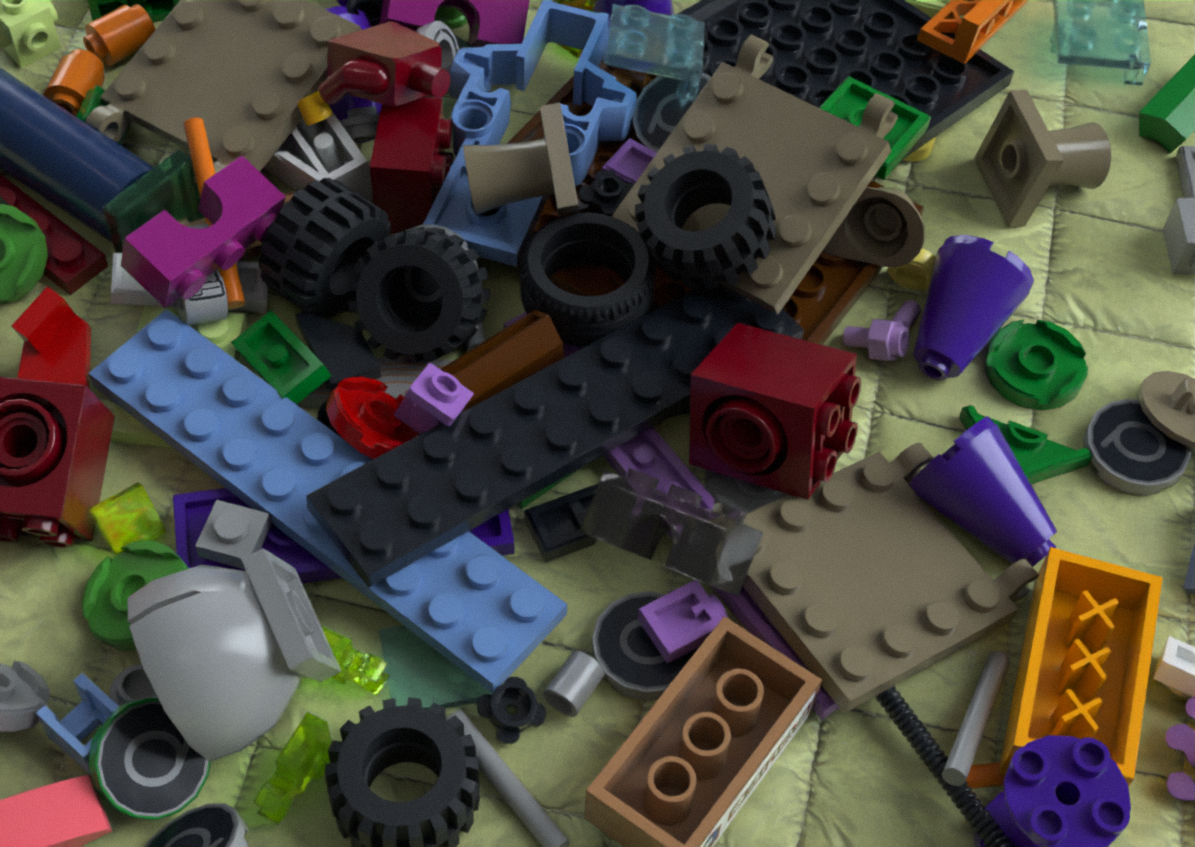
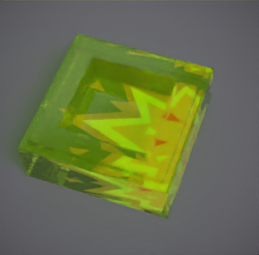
M139 482L89 508L115 557L124 552L120 547L135 541L154 540L167 533L144 486Z

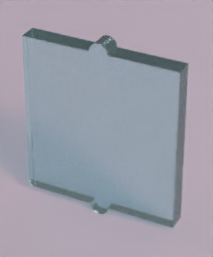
M404 625L379 630L385 664L380 670L381 678L384 681H388L390 698H395L396 706H407L408 697L421 699L422 708L429 710L433 702L446 709L478 703L479 698L484 694L493 695Z

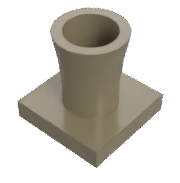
M1010 90L974 158L1008 227H1024L1049 185H1069L1088 189L1098 188L1105 181L1110 169L1111 146L1105 130L1094 122L1048 131L1028 91Z
M560 103L540 106L545 139L499 145H463L467 176L476 216L504 205L555 194L559 218L579 213Z

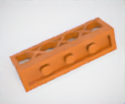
M951 0L920 29L917 41L965 64L1029 0ZM941 33H954L956 36L955 40Z

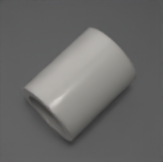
M573 651L544 690V698L557 711L564 715L575 717L605 676V671L588 654L581 651Z

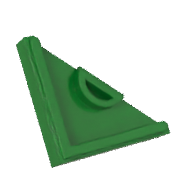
M972 405L962 407L959 419L966 431L986 417L978 414ZM991 419L998 425L1031 484L1087 467L1093 457L1087 448L1074 450L1048 440V434L1009 420L1005 424Z

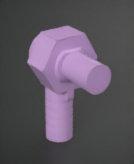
M907 300L902 304L892 320L873 319L870 328L847 326L843 334L844 345L868 348L869 359L892 361L897 360V357H904L909 347V329L921 313L920 305L916 301Z

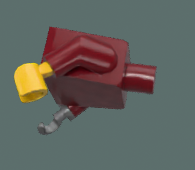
M393 21L328 40L327 79L319 85L318 91L298 101V108L306 126L333 116L334 114L329 104L334 105L347 94L388 106H399L427 95L434 98L443 97L449 89L451 79L449 72L441 68L442 48L438 42Z

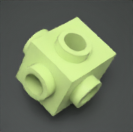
M0 0V49H4L21 68L61 48L54 24L58 20V15L50 0Z

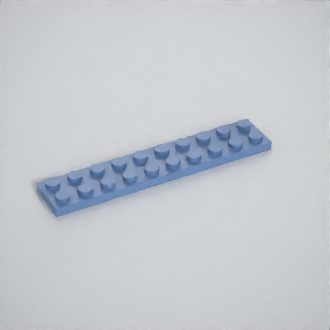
M165 309L88 373L92 386L252 509L269 513L271 523L492 694L567 615V603L469 531L368 588L307 509L306 495L372 460L360 453L287 397L282 399L275 388L169 310Z

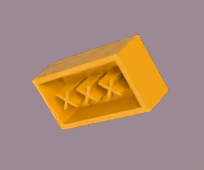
M1050 547L1038 572L1039 576L1034 581L998 774L1006 775L1014 753L1028 742L1048 735L1074 736L1078 739L1090 737L1101 741L1108 748L1111 759L1119 767L1129 787L1135 775L1163 577Z

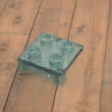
M1053 0L1054 25L1050 43H1052L1051 52L1057 53V62L1059 64L1125 69L1124 84L1143 85L1151 64L1144 0Z
M613 4L603 62L608 66L679 79L676 97L695 101L703 70L705 22L696 21L684 14H674L671 16L651 12L639 5L621 6Z

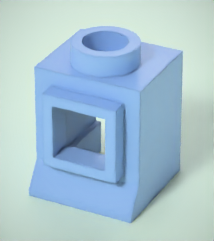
M81 673L73 680L82 699L78 706L60 721L46 705L36 712V715L48 738L61 747L91 775L88 761L92 739L86 745H83L80 741L99 724L103 726L106 719L119 706L87 676Z

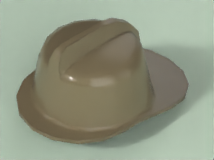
M866 187L824 250L841 258L895 268L910 263L920 253L925 241V225L913 201L905 193L890 187Z

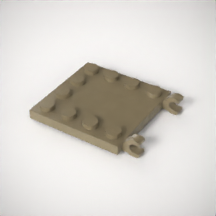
M180 0L100 98L106 106H99L92 110L85 123L118 143L128 125L133 121L189 151L183 123L189 118L199 117L204 121L215 173L241 155L260 172L303 118L298 108V101L318 91L319 85L327 79L328 40L362 29L359 25L306 0Z
M750 35L740 49L736 66L732 67L724 62L720 64L612 217L628 223L629 226L639 231L637 227L639 221L635 216V205L641 203L637 195L640 186L650 184L647 174L653 167L659 170L664 167L663 158L671 153L677 158L684 155L683 148L694 145L696 151H703L705 144H716L720 153L726 146L736 150L739 158L746 156L753 163L755 170L759 171L775 211L776 220L773 222L776 227L775 240H767L771 250L766 259L757 257L755 262L758 268L751 275L743 271L737 275L740 282L729 286L727 280L720 281L719 283L778 315L891 153L889 141L883 138L893 128L898 116L890 112L894 106V101L876 93L868 102L858 127L760 80L759 78L769 69L774 58L772 55L765 53L769 46L768 42ZM710 204L699 208L687 219L683 230L702 231L713 227L725 217L730 206L726 204Z
M921 443L909 446L890 463L880 452H877L833 473L828 482L822 481L809 500L788 494L713 529L708 541L711 548L810 672L822 679V687L843 713L850 711L1011 622L1018 611L1014 603L1029 593L1025 585L1036 580L1039 576L1026 559H1021L1009 566L999 577L993 580L924 501L915 495L909 483L921 471L920 467L928 464L934 458Z

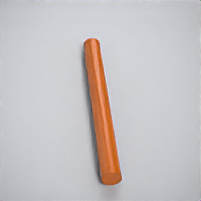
M194 117L185 120L183 125L201 199L204 181L216 173L204 121L202 118ZM205 217L206 224H209V227L212 226V223ZM237 263L225 271L219 268V274L224 281L228 309L244 306L246 302Z

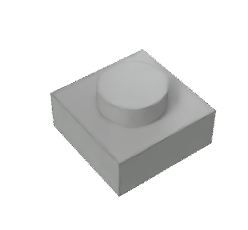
M216 500L195 545L198 557L245 569L241 559L261 549L271 527L269 513Z

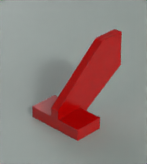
M47 286L11 325L24 341L17 379L86 385L90 389L88 373L90 372L91 327L74 313L63 297Z

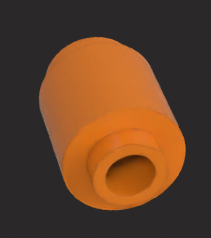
M139 4L131 7L122 5L88 23L85 26L87 35L83 37V43L87 51L95 54L106 65L112 66L139 51L140 46H143L154 33L155 27L142 6Z
M82 49L72 50L59 61L44 92V96L74 116H77L87 91L96 85L102 87L105 81L102 61L89 51Z

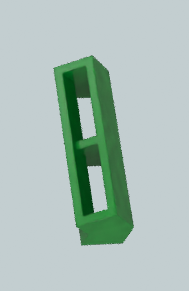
M1195 54L1139 112V136L1158 141L1170 154L1195 131Z

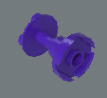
M1048 735L1028 742L1014 753L1003 780L1004 791L1000 792L986 806V810L991 813L990 817L995 818V823H998L1000 829L1004 830L1005 835L1010 838L1009 842L1015 845L1014 847H1109L1127 827L1131 811L1128 783L1117 764L1111 759L1108 748L1101 741L1090 737L1078 739L1074 736ZM974 833V846L986 847L984 840L982 841L979 838V834Z

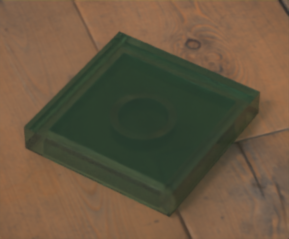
M180 150L174 152L103 206L115 253L123 252L125 237L163 210H166L175 220L187 218L188 222L204 218V215L198 210L200 196L197 184L193 181L195 174L192 160L189 156Z

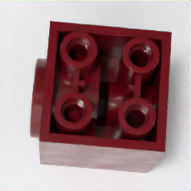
M737 323L691 373L689 464L809 500L822 481L828 482L830 480L837 460L842 453L848 454L852 450L856 440L858 425L856 422H852V410L861 390V378L855 376L857 354Z
M0 377V541L18 542L19 534L39 536V543L60 548L73 547L74 540L93 541L97 517L92 509L98 507L115 416L86 385Z

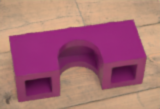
M383 0L379 25L393 21L416 31L419 27L434 22L437 8L452 7L460 11L468 21L470 32L467 47H484L488 44H522L530 0Z
M241 155L204 181L198 210L212 223V226L203 229L189 228L180 224L166 210H163L125 237L121 266L164 308L180 297L184 300L189 299L202 288L210 274L219 268L223 271L231 268L242 257L245 248L256 240L263 243L271 223L275 222V218L284 205L286 196Z

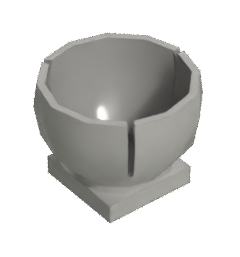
M264 548L241 559L246 571L199 565L152 580L128 597V622L131 624L129 628L142 667L166 714L188 745L208 761H214L240 752L271 730L280 721L302 679L309 677L322 682L341 672L296 569Z

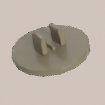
M1171 371L1152 373L1143 380L1139 388L1138 399L1142 411L1152 424L1169 438L1190 448H1195V379L1186 374Z

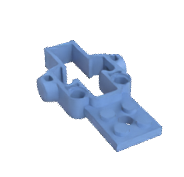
M543 0L522 44H488L484 47L459 49L451 65L449 73L451 81L448 89L449 95L457 99L451 114L452 144L456 158L423 224L444 226L461 235L469 245L467 248H473L479 257L515 267L518 266L549 195L496 208L498 212L490 216H476L467 176L463 145H499L510 121L511 100L509 90L499 88L494 92H490L493 85L516 84V89L525 91L549 42L581 49L583 52L574 69L573 104L581 106L584 101L593 108L585 116H576L569 112V106L561 104L575 187L581 184L588 173L600 143L624 141L627 138L633 125V114L637 104V94L635 91L619 83L614 76L599 68L608 45L609 14L595 13L555 3L552 0Z

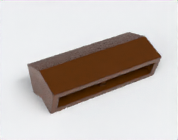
M535 309L440 370L454 376L461 385L474 393L462 410L464 412L563 359V343L550 316Z

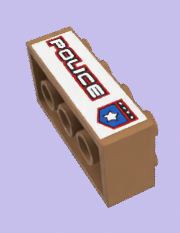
M724 616L587 788L584 819L623 847H713L813 711L822 679Z

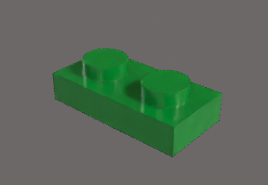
M272 310L231 342L259 376L277 390L282 399L287 397L296 405L332 376L325 365Z

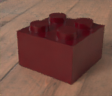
M422 97L399 106L384 104L381 106L369 168L373 204L381 208L389 216L388 221L391 222V234H396L424 223L453 164V153L445 152V149H450L452 120L444 119L443 98Z

